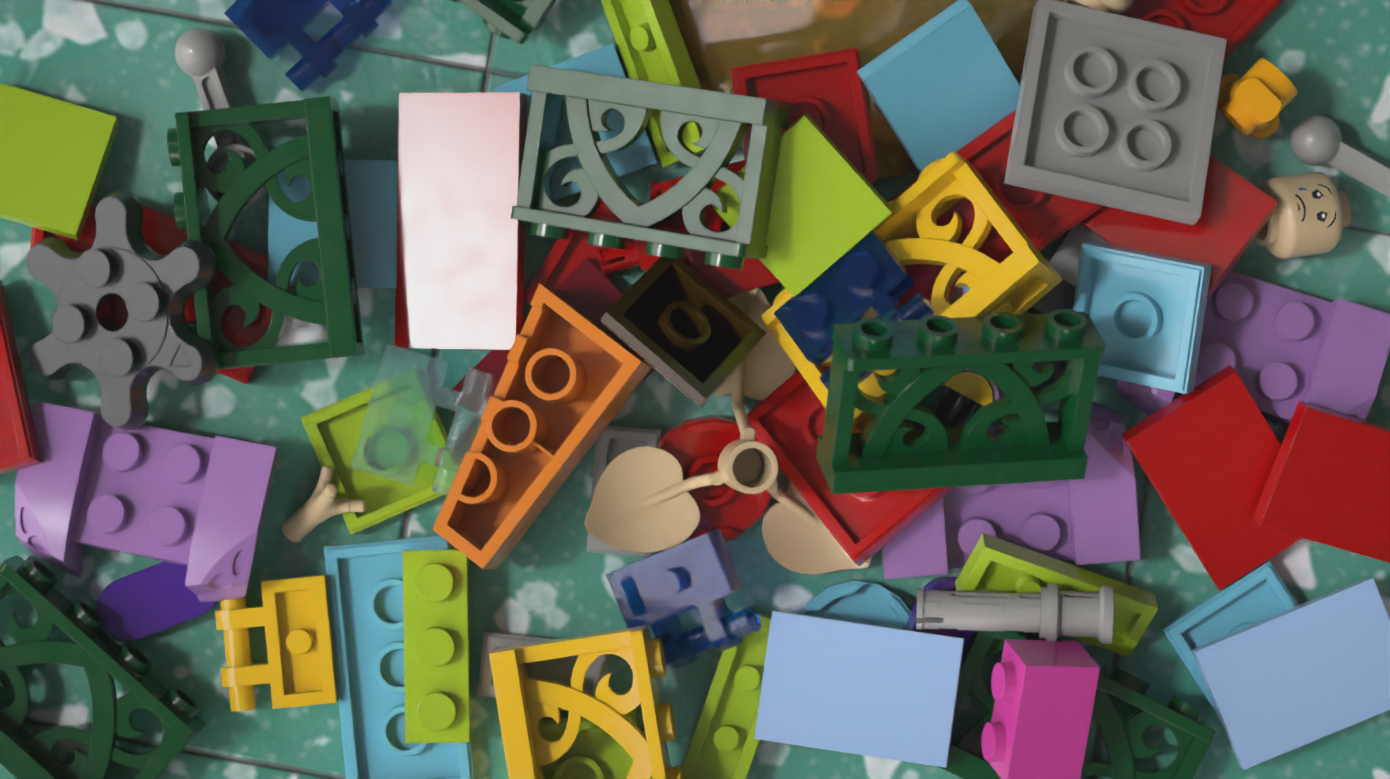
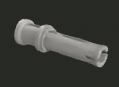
M1047 584V587H1040V593L940 591L917 588L916 630L1023 631L1039 633V638H1045L1046 642H1056L1059 636L1098 637L1102 644L1112 643L1114 619L1113 586H1102L1099 592L1060 591L1058 585Z

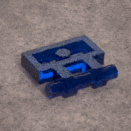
M237 0L224 14L271 61L291 44L303 57L285 75L303 92L320 75L326 79L339 66L335 60L361 34L367 38L379 26L375 20L393 2L391 0H359L358 2L355 0ZM331 3L343 17L316 43L304 29Z
M872 230L797 296L791 297L776 310L774 315L806 359L819 366L833 354L834 342L832 334L835 324L856 323L862 319L876 318L878 315L884 321L921 320L926 316L933 315L936 311L920 292L903 306L899 304L897 299L916 282L881 235ZM831 367L820 376V380L827 389L829 388ZM874 370L862 371L858 384L871 375Z
M720 528L606 574L627 628L643 625L650 626L655 639L661 638L666 666L669 665L674 669L695 662L699 653L712 648L725 651L736 647L743 642L744 636L757 632L761 628L760 617L754 608L747 607L734 612L727 606L724 596L732 594L744 588ZM696 608L703 625L688 630L682 626L678 614Z

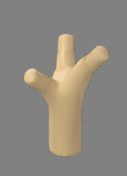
M323 466L319 481L311 497L283 522L282 531L289 540L300 542L321 522L332 516L346 512H364L366 510L365 500L336 498L338 489L331 483L334 469L330 466Z

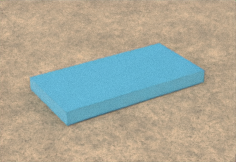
M440 535L325 546L324 556L346 779H475L472 737L469 743H405L402 551L405 549H453V545Z

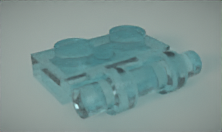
M386 344L350 468L413 486L421 462L435 465L439 469L432 491L447 496L466 452H469L474 441L480 418L488 402L486 397L493 375L468 368L462 391L452 390L443 387L450 362ZM437 406L455 411L445 447L427 442Z

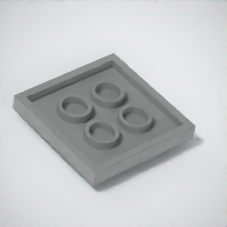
M1037 0L1033 7L1004 183L1194 226L1201 217L1227 39L1056 0Z

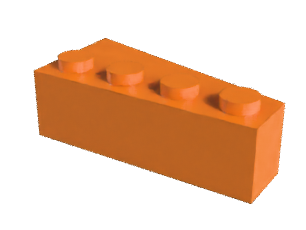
M540 283L530 305L532 308L520 335L517 334L507 359L509 361L493 396H490L480 418L482 422L469 452H466L432 529L480 568L487 570H498L652 368L557 293Z

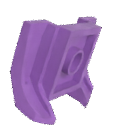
M1229 271L1206 302L1194 387L1231 365L1238 373L1264 418L1289 425L1298 401H1303L1365 420L1376 397L1390 349V314L1340 298H1336L1332 302ZM1117 380V392L1148 416L1171 403L1175 394L1174 391Z
M1092 402L1084 448L1088 456L1085 479L955 487L882 548L884 579L948 575V569L963 568L982 533L1060 561L1074 560L1076 565L1140 560L1136 479L1131 450L1121 436L1126 431L1124 422L1111 407ZM933 405L927 407L934 412ZM908 420L915 430L926 428V426L919 422Z
M34 401L31 414L42 463L19 469L15 481L16 537L29 552L81 578L83 571L82 545L187 566L185 586L197 595L199 602H215L245 597L277 458V447L216 435L214 439L147 425H141L135 430L122 431L110 426L102 416L95 412Z

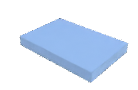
M1366 577L1192 649L1238 763L1243 770L1390 710V618L1372 577Z
M772 611L754 739L946 768L948 765L965 638Z

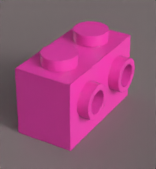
M1005 639L1002 660L995 664L991 677L992 694L995 699L992 720L985 724L981 738L983 756L1001 779H1081L1100 666L1078 641L1057 640L1056 642H1046V640Z

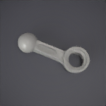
M204 27L192 28L183 33L175 47V58L181 70L193 77L204 110L237 107L222 67L226 60V47L222 38L213 30ZM224 130L214 135L217 150L211 154L207 161L208 167L214 173L224 172L230 161L223 149L236 152L251 164L256 161L250 144L237 132ZM265 185L251 198L246 206L262 199L267 193ZM207 188L210 195L219 202L224 193L215 192Z
M1312 115L1296 124L1290 141L1293 153L1301 162L1311 166H1321L1328 163L1390 198V165L1344 140L1337 124L1328 117Z

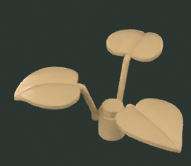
M755 288L729 297V301L766 332L765 336L735 372L714 394L716 396L731 394V406L739 427L740 439L729 443L722 450L718 459L717 471L693 476L683 480L680 463L669 452L650 446H639L625 450L607 465L599 478L584 521L586 530L600 541L622 550L658 552L670 549L686 540L699 524L700 511L697 503L688 491L725 483L729 487L746 494H758L767 490L773 498L779 501L771 506L764 515L762 536L767 551L781 566L797 573L814 575L868 567L871 563V558L861 566L855 564L790 481L786 492L779 487L776 480L778 462L775 454L768 446L755 441V430L751 428L743 404V395L754 400H764L794 374L796 366L772 332L767 329L760 319L762 314L772 307L762 290Z

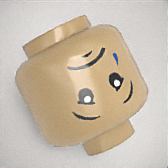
M1322 172L1271 178L1266 181L1260 190L1277 201L1279 207L1257 234L1255 240L1260 246H1266L1268 251L1280 259L1328 253L1339 243L1343 228L1348 227L1350 223L1351 209L1348 197L1344 191L1337 190L1333 181Z

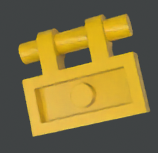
M326 574L261 581L263 606L246 607L245 597L220 601L221 609L215 610L216 629L223 630L226 666L220 667L222 687H228L231 712L256 709L254 685L269 683L271 686L273 709L338 702ZM265 626L268 663L251 662L248 628Z

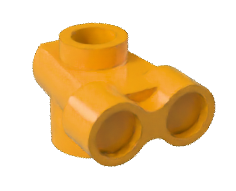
M1260 58L1242 78L1238 74H1227L1221 77L1217 107L1237 130L1251 139L1258 140L1272 135L1277 130L1280 122L1279 113L1298 94V91L1293 83L1276 66L1266 59Z

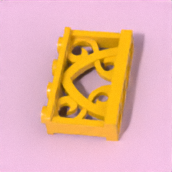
M953 151L945 158L937 159L927 165L920 173L916 183L896 200L887 202L892 207V214L797 296L793 297L786 288L782 290L774 299L773 306L760 317L825 408L830 374L825 367L831 366L833 349L820 350L813 348L808 340V330L833 308L836 312L835 320L831 325L820 328L831 336L835 324L856 323L862 319L874 318L878 295L888 268L913 264L944 266L935 281L931 305L933 315H942L949 318L983 317L993 312L1022 315L1063 280L1005 208L976 167L957 152ZM966 198L974 206V223L963 243L958 244L955 242L962 231L960 215L954 212L951 222L945 226H937L936 220L960 199ZM992 225L1013 251L1000 264L978 251L987 238ZM961 271H964L966 273L957 280L955 286L959 289L968 286L970 290L951 305L949 302L951 287ZM897 369L862 371L858 379V387L868 395L884 398L888 393L880 388L874 371L877 374L886 376L892 374ZM855 408L852 433H862L872 414Z
M648 625L529 644L503 646L489 653L509 779H544L543 765L557 760L569 750L580 731L582 717L612 736L634 760L626 779H651V777L653 779H684L681 765L671 767L667 741L677 739L675 716L671 702L661 703L657 682L658 677H664L667 674L664 648L661 638H650ZM605 654H614L626 660L633 671V683L630 691L625 694H618L611 689L609 684L613 672L608 673L599 681L595 696L584 691L586 673L592 662ZM579 655L573 668L571 686L556 681L528 678L526 663ZM640 703L646 736L624 715L634 710ZM560 708L568 710V722L562 738L557 741H549L543 738L539 732L538 725L540 720L544 717H550L559 725L561 719Z

